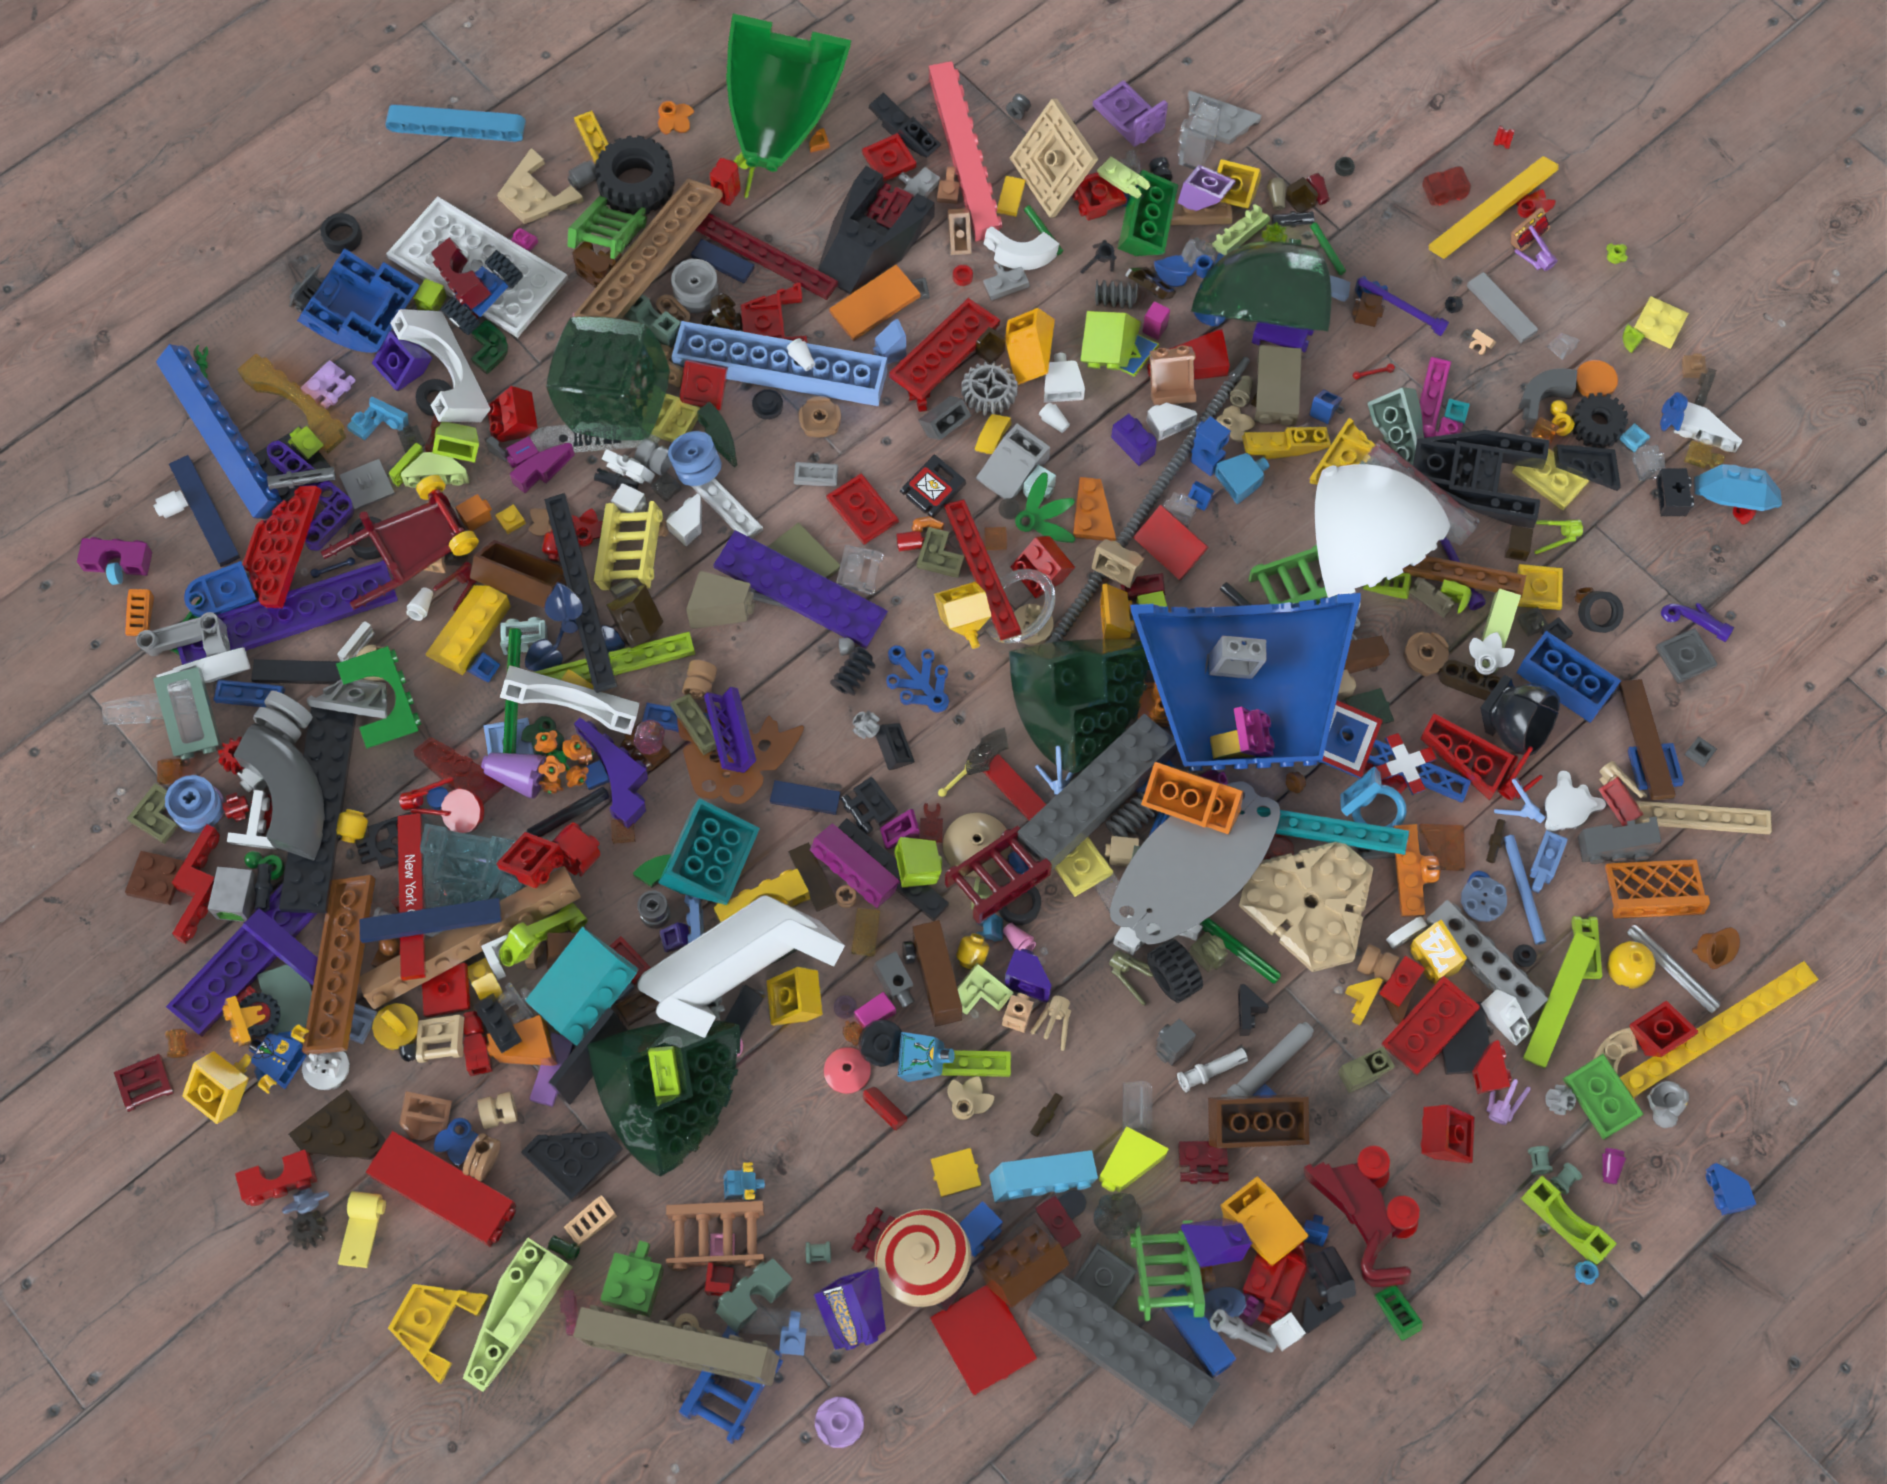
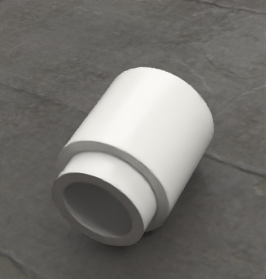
M181 490L177 492L172 491L155 499L157 504L153 505L159 517L163 515L166 519L183 511L184 507L188 506V503Z

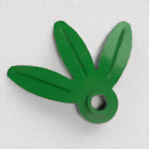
M1042 472L1029 491L1026 510L1021 511L1016 516V526L1023 532L1035 529L1040 534L1050 536L1055 541L1073 543L1075 541L1073 534L1056 524L1044 522V520L1067 511L1075 503V500L1073 498H1062L1038 508L1043 500L1048 483V474ZM1024 517L1030 519L1028 525H1023L1022 519Z

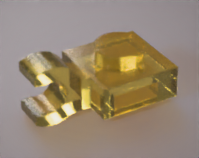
M1692 440L1684 462L1701 468H1705L1706 464H1709L1711 468H1715L1723 464L1725 456L1712 453L1711 446Z

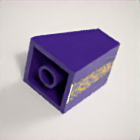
M877 1267L839 1277L814 1294L835 1350L844 1347L846 1350H851L863 1342L865 1345H870L878 1341V1336L886 1331Z

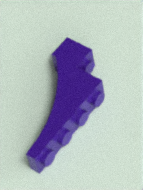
M579 718L574 723L576 733L598 755L611 783L612 806L609 808L611 816L629 830L646 812L645 799L636 791L648 780L647 768L641 761H634L625 748H618L614 745V741L607 734L604 733L602 735L599 733L597 727L591 721L585 722L582 718Z

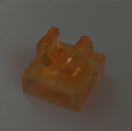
M1540 417L1531 435L1534 438L1550 440L1549 444H1551L1559 426Z
M161 759L157 761V782L159 785L173 784L176 780L182 778L183 762L181 759Z

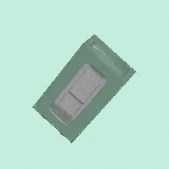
M195 667L153 678L173 756L186 760L194 758V753L203 751V754L216 752V748L222 746L202 669Z

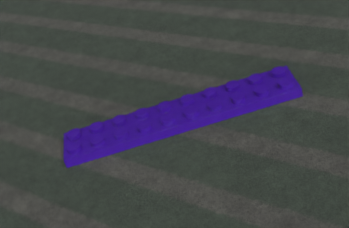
M383 560L289 591L283 608H266L258 601L216 616L227 626L230 651L242 647L247 651L398 601L395 589L385 593L386 596L381 595L368 602L366 607L363 605L353 610L350 605L351 601L359 598L358 595L363 596L378 588L379 584L381 586L391 581L387 565ZM203 640L177 647L182 665L206 658L207 655L204 650Z

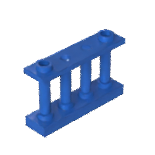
M728 1325L722 1337L729 1339V1335L738 1336L740 1331L735 1333ZM778 1350L774 1352L779 1356L775 1374L783 1363V1360L780 1359L782 1357L781 1352ZM702 1371L680 1408L679 1413L689 1420L692 1415L696 1416L698 1414L729 1432L726 1440L733 1444L735 1439L739 1441L746 1428L743 1424L765 1385L741 1380L754 1388L749 1399L745 1401L715 1384L716 1381L713 1379L715 1374ZM711 1392L742 1410L736 1422L732 1423L704 1407L701 1402L703 1395Z

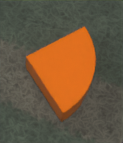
M824 128L816 131L810 140V153L830 148Z

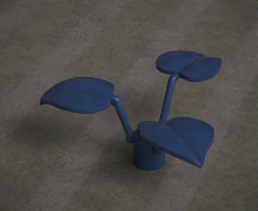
M556 583L545 602L547 616L554 621H561L562 627L560 628L558 638L554 645L547 639H541L530 646L525 656V667L528 670L540 671L561 665L563 655L557 648L563 633H574L578 630L575 618H578L582 613V602L574 591L562 583ZM601 625L608 652L624 649L625 642L619 633L608 625Z

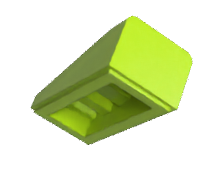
M1401 573L1389 580L1384 577L1383 579H1386L1384 586H1381V582L1370 588L1368 584L1363 585V590L1408 599L1412 580L1410 573ZM1391 581H1394L1393 587H1390ZM1400 583H1403L1402 588H1399Z

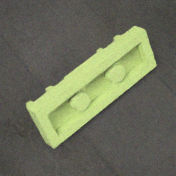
M1254 204V209L1251 212L1247 210L1245 217L1229 229L1225 228L1223 235H1217V240L1212 243L1213 249L1228 257L1270 222L1269 215L1263 213L1262 208Z

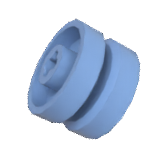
M693 431L680 435L669 447V459L679 481L684 485L699 486L708 483L721 470V459L712 438L705 432Z
M196 775L184 776L176 780L168 788L165 795V807L178 826L188 832H202L206 824L213 827L220 820L223 813V802L219 794L204 777Z

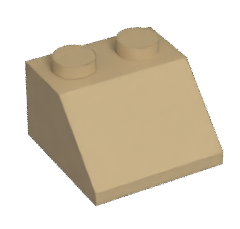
M1105 539L1095 550L1092 569L1130 588L1142 568L1144 558L1135 551L1123 548L1116 541Z

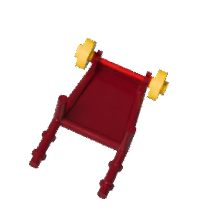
M428 476L416 486V491L420 498L429 500L428 503L375 524L372 523L368 513L363 511L359 515L365 527L363 530L353 535L350 533L346 539L334 545L329 544L330 547L321 551L324 559L334 554L337 556L338 552L353 544L356 546L357 542L370 536L393 575V580L381 586L379 584L378 588L363 596L358 595L359 598L351 601L350 605L353 610L363 605L366 607L368 602L381 595L386 596L385 593L404 584L452 551L454 555L461 556L470 553L477 547L479 540L473 531H465L447 496L443 493L445 483L441 476Z

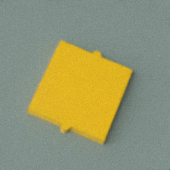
M971 1148L930 1159L935 1174L933 1179L937 1181L941 1198L981 1186L977 1172L978 1165L974 1162Z

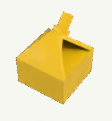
M971 582L935 593L934 597L940 619L949 629L969 640L972 649L978 648L980 644L977 632L991 617L985 591L976 582Z
M215 1051L194 1062L182 1097L216 1124L220 1123L237 1112L249 1080L244 1073L247 1071L246 1067L251 1063L252 1057L246 1053L238 1063L235 1062L232 1065Z

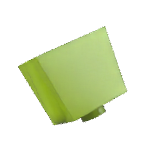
M441 422L435 431L432 453L475 462L479 447L476 428L451 422Z
M900 837L894 851L902 887L936 884L942 872V857L938 854L936 841Z

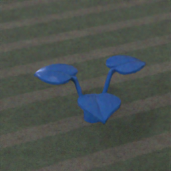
M1238 247L1228 257L1219 253L1214 258V261L1208 255H1201L1196 259V264L1192 265V269L1190 261L1186 257L1179 255L1154 261V266L1158 277L1171 287L1183 286L1187 281V276H1192L1195 271L1199 277L1205 279L1207 298H1201L1195 303L1194 315L1200 322L1214 327L1222 324L1226 319L1228 303L1222 295L1211 297L1208 277L1211 276L1213 269L1217 273L1223 272L1227 278L1242 276L1248 268L1249 247Z

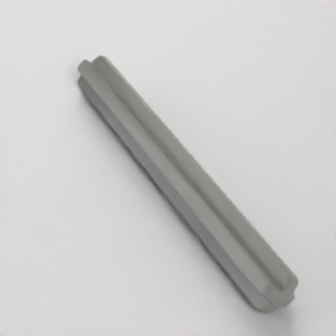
M1634 924L1628 930V935L1636 942L1647 946L1653 953L1655 960L1710 1013H1713L1720 1006V1002L1638 924Z

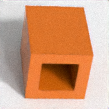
M478 494L455 507L459 518L469 531H474L492 520L489 512L492 510L486 499L482 500Z

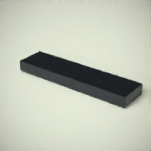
M254 659L251 680L253 683L333 685L341 680L336 663L340 661Z

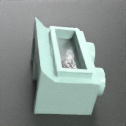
M532 617L528 621L519 622L517 619H508L506 623H501L500 646L504 655H508L509 630L511 628H518L522 632L521 652H527L529 645L538 640H548L545 620H541L538 617Z

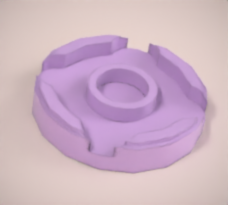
M834 1397L826 1400L819 1407L815 1416V1428L818 1437L825 1444L833 1448H845L853 1445L860 1438L864 1429V1417L861 1408L853 1400Z

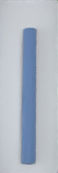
M1514 835L1505 836V847L1535 945L1544 944L1547 941Z

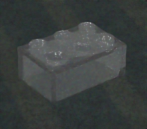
M1202 97L1198 98L1196 104L1192 103L1188 113L1190 116L1188 119H1184L1181 126V131L1183 132L1179 139L1181 144L1177 151L1179 165L1195 170L1198 165L1204 167L1216 143L1222 109L1221 104Z

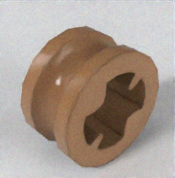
M849 885L839 887L836 892L838 905L843 908L852 907L856 902L855 889ZM844 892H849L852 898H848V901H843V897L840 895H844Z

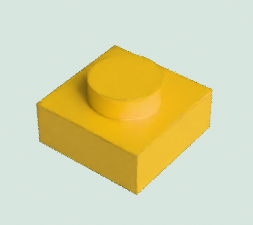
M514 504L495 515L507 535L526 524L525 519Z

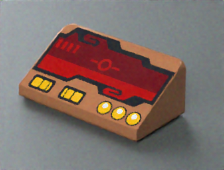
M1542 207L1511 232V245L1521 252L1536 241L1529 229L1530 225L1534 227L1540 237L1550 229V223Z

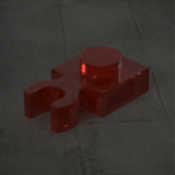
M928 803L924 804V815L927 818H920V839L942 843L943 818H937L941 812L939 803H937L934 812L928 810Z

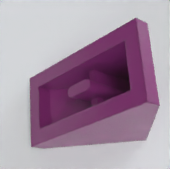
M913 809L907 810L880 828L885 849L896 847L900 837L919 839V827Z

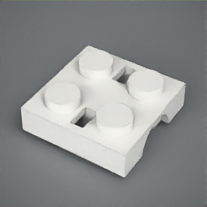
M606 449L602 457L608 463L607 467L612 469V471L622 476L626 475L640 484H643L644 481L651 484L655 476L652 471L641 465V462L633 458L630 459L627 455L620 456Z

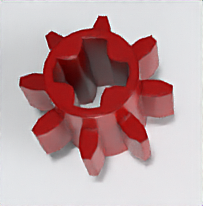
M237 792L227 795V802L222 803L226 817L228 819L233 818L236 822L246 819L245 815L250 811V807L245 795L239 797Z

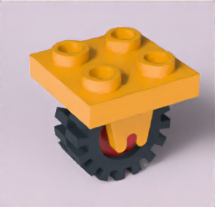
M260 992L246 996L240 1004H238L236 996L225 1000L222 1011L225 1020L231 1021L232 1028L229 1031L233 1043L238 1042L239 1047L247 1045L251 1041L249 1035H266L277 1026L281 1010L276 999L274 1000L271 995Z

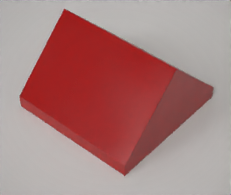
M1667 1000L1630 1023V1029L1646 1056L1663 1057L1698 1034V1030Z

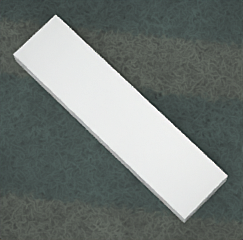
M715 478L703 485L691 486L734 531L737 530L752 539L763 531V527Z

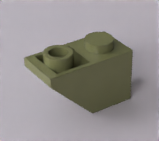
M1383 1046L1342 1065L1338 1074L1348 1093H1351L1374 1082L1394 1069L1395 1066Z

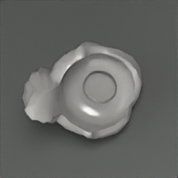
M1664 1081L1656 1085L1647 1096L1653 1111L1654 1122L1662 1128H1672L1677 1125L1679 1120L1677 1117L1686 1108L1689 1100L1688 1091L1672 1081Z

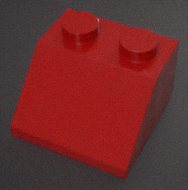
M1448 1104L1423 1107L1421 1154L1436 1160L1473 1163L1475 1117Z

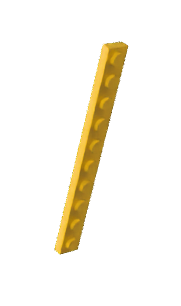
M1805 961L1801 962L1697 1028V1035L1663 1057H1651L1620 1077L1621 1081L1631 1096L1635 1098L1808 988L1819 979Z

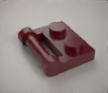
M160 1054L114 1072L124 1106L128 1112L135 1110L136 1106L163 1095L169 1096L174 1094L173 1086ZM161 1081L162 1086L136 1097H131V1092Z

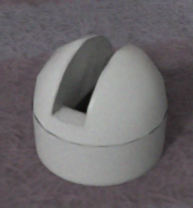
M839 638L840 655L851 654L855 648L853 640L850 638Z

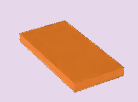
M895 265L829 308V312L849 337L855 341L920 298L921 294L901 269Z

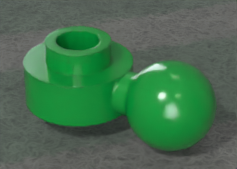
M250 851L245 855V865L250 869H257V865L263 863L271 864L273 867L277 866L276 870L271 874V880L279 878L284 873L285 865L278 856L269 855L263 859L262 855L257 851Z

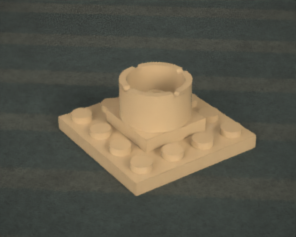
M1058 99L1050 100L1010 157L1049 218L1057 216L1098 161V157Z

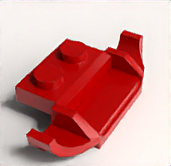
M1301 1242L1273 1266L1257 1252L1243 1287V1293L1264 1300L1265 1306L1261 1315L1257 1318L1258 1321L1272 1325L1291 1312L1307 1271L1304 1242Z

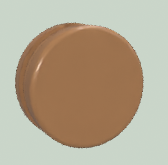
M481 1133L475 1139L467 1154L463 1166V1174L470 1175L480 1182L484 1181L495 1164L500 1150V1141Z

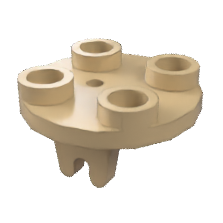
M1026 604L1014 612L1022 633L1013 637L1015 640L1027 645H1042L1051 636L1053 618L1050 612L1043 606Z

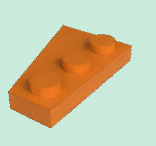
M1079 478L1073 531L1075 538L1116 541L1101 479Z

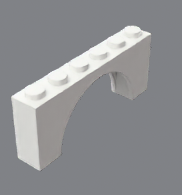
M400 309L391 322L398 339L414 342L428 349L442 361L452 377L453 389L440 391L431 404L438 421L482 422L490 411V407L443 312Z

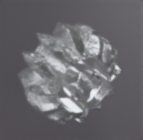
M1196 237L1186 243L1181 256L1184 258L1183 262L1188 263V267H1192L1193 264H1196V259L1201 255H1208L1215 264L1218 254L1215 252L1216 248L1211 246V243Z

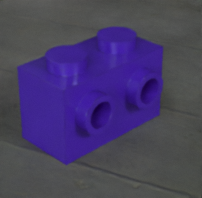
M1128 413L1113 424L1111 438L1138 466L1155 455L1156 438L1142 427L1141 422L1137 418H1133Z

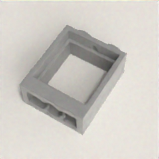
M1222 636L1209 654V675L1252 679L1266 662V640Z

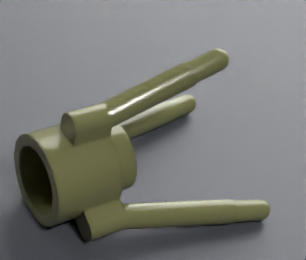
M1118 950L1109 962V965L1113 967L1111 973L1122 981L1142 1005H1146L1141 995L1121 972L1127 973L1132 967L1149 977H1153V973L1148 971L1150 970L1148 964Z

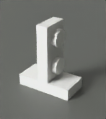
M254 790L247 835L228 832L227 842L232 845L277 850L276 847L271 845L267 837H261V833L264 834L266 830L265 811H268L270 807V798H268L267 793Z

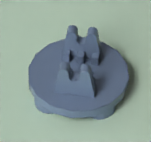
M1474 877L1465 885L1461 893V904L1464 911L1477 921L1489 922L1496 920L1503 914L1507 906L1506 889L1502 884L1491 878Z

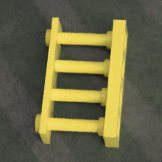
M650 501L648 512L622 513L614 503H606L594 574V582L601 590H610L611 582L615 579H639L642 584L650 588L651 580L654 579L653 566L659 526L663 520L662 510L654 501ZM647 520L645 531L619 532L622 522ZM644 540L642 550L616 551L619 541ZM641 559L639 570L613 571L616 560Z

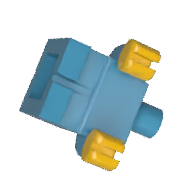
M743 1162L741 1171H726L723 1176L725 1200L743 1198L744 1201L755 1199L756 1189H764L765 1181L764 1179H755L752 1162Z

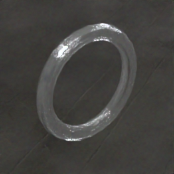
M1020 569L1010 572L999 579L1003 589L1022 579H1031L1038 582L1045 592V603L1041 614L1029 627L1021 631V635L1002 641L990 617L983 627L992 639L1006 644L1019 643L1033 637L1046 625L1053 613L1056 598L1054 586L1044 573L1038 570Z

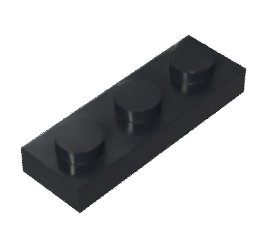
M494 993L473 1005L501 1053L522 1042Z

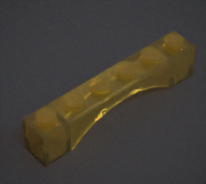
M255 353L237 369L242 380L254 391L279 395L297 405L307 417L308 428L324 444L321 449L327 454L347 438L343 430L345 428L338 419L333 420L330 417V413L323 406L319 408L309 394L304 395L301 392V388L294 381L290 383L287 380V376L280 369L276 371L266 357L262 359Z

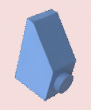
M898 319L890 323L875 338L874 355L887 357V364L906 357V334Z

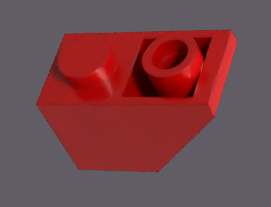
M1499 1040L1493 1041L1488 1045L1472 1070L1477 1094L1504 1090L1510 1087L1512 1077L1510 1070L1506 1069L1504 1062L1506 1051L1504 1046L1500 1045Z

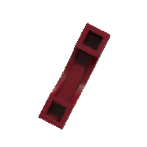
M450 237L430 252L435 259L433 264L440 271L441 276L448 283L449 288L456 294L455 297L462 305L466 303L473 309L491 295L484 282L473 270L462 273L468 259Z

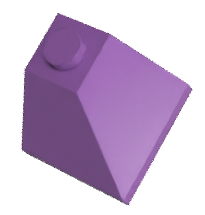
M1198 165L1183 183L1178 203L1187 209L1195 211L1219 203L1233 187L1236 180Z

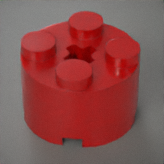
M574 822L567 825L552 841L559 844L563 852L564 860L561 867L565 866L566 870L575 876L579 873V877H582L601 856L598 849L599 841L592 835L588 837L582 832L581 827Z

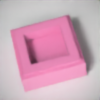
M733 1233V1255H735V1233ZM710 1234V1256H723V1234Z

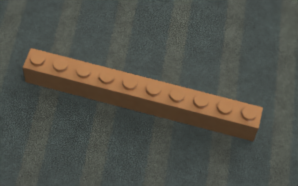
M565 866L549 874V879L545 884H540L537 888L527 886L500 901L502 922L446 930L426 940V978L402 981L400 977V955L359 977V985L363 996L374 1010L483 951L482 945L508 935L511 929L519 923L523 922L527 926L578 900L581 896Z

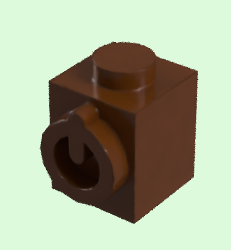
M1365 292L1362 293L1361 298L1356 297L1352 315L1356 316L1355 323L1375 327L1378 317L1382 318L1385 308L1384 305H1381L1383 297Z

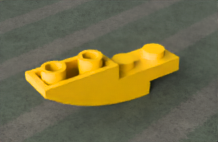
M1287 427L1285 432H1245L1242 436L1245 453L1262 455L1265 459L1299 456L1331 446L1327 427Z

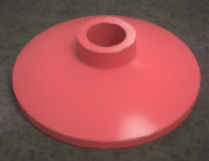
M850 1047L834 1051L827 1058L824 1065V1076L828 1085L835 1091L844 1094L855 1093L861 1090L867 1084L871 1074L870 1063L863 1058L859 1050ZM850 1065L852 1068L846 1072L843 1070V1066Z

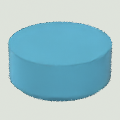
M117 562L109 563L106 567L108 581L112 585L121 584L123 582V572L120 564Z

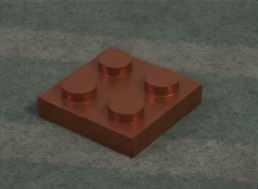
M140 851L125 890L126 895L171 905L176 892L172 881L184 860Z

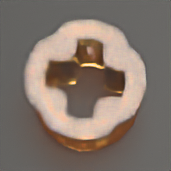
M173 1029L165 1032V1038L168 1039V1058H181L189 1054V1050L185 1045L186 1030Z

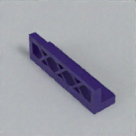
M730 687L723 695L707 692L704 698L722 769L745 773L756 762V757L738 688ZM714 702L720 703L721 710L714 705ZM718 718L725 724L726 729L718 722ZM722 735L729 741L730 747L723 741ZM727 754L734 760V763L728 762Z

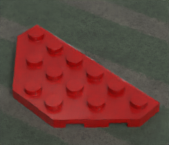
M300 486L294 491L295 496L288 502L285 500L272 510V516L266 521L261 520L255 526L243 566L250 575L249 580L259 595L260 604L266 608H283L322 491L317 486Z

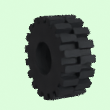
M1598 392L1596 396H1594V393L1588 395V398L1584 396L1578 402L1571 417L1574 421L1572 433L1573 435L1577 433L1576 439L1578 441L1582 439L1584 440L1583 445L1587 446L1589 443L1594 448L1597 445H1600V448H1605L1606 445L1611 447L1614 442L1617 443L1628 423V412L1623 411L1625 406L1623 403L1618 404V398L1615 397L1612 400L1610 394L1604 397L1602 392ZM1592 416H1603L1607 420V424H1597L1593 421Z

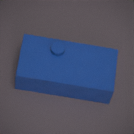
M1548 631L1543 634L1524 658L1516 672L1530 683L1544 685L1556 691L1560 697L1561 704L1590 723L1621 682V680Z

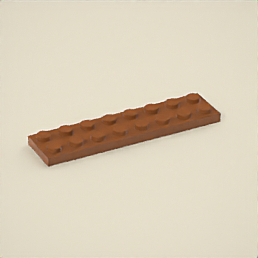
M372 875L332 880L328 911L325 915L306 1029L309 1030V1033L305 1034V1041L302 1047V1052L306 1055L310 1053L322 1054L348 1050L365 943H362L360 940L359 919L370 917L376 880Z

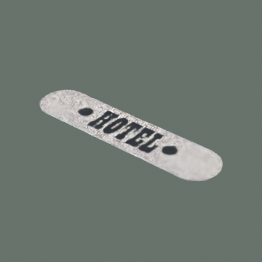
M623 421L541 427L536 429L530 437L539 453L568 442L572 444L574 452L635 448L645 438H649L656 443L661 439Z

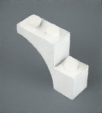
M1155 923L1146 926V932L1150 935H1158L1161 931L1160 927ZM1199 923L1181 933L1180 936L1196 941L1203 926ZM1121 927L1114 938L1113 944L1134 955L1145 943L1136 937L1134 930L1129 927Z

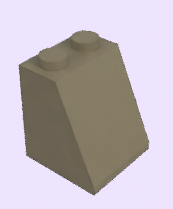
M699 571L686 608L690 628L697 629L747 622L749 614L752 615L755 609V602H753L754 592L751 591L750 583Z

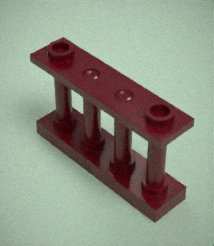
M1019 826L1012 830L1007 829L1000 838L960 865L952 866L945 874V886L948 888L957 883L975 904L973 907V919L978 924L1051 875L1052 864L1045 858L1041 862H1036L1019 843L1018 831L1021 829ZM1011 846L1026 863L1029 870L1023 874H1018L1000 852ZM991 858L1011 879L1010 883L1004 887L999 886L982 866ZM975 871L991 889L992 895L986 899L981 898L964 877Z

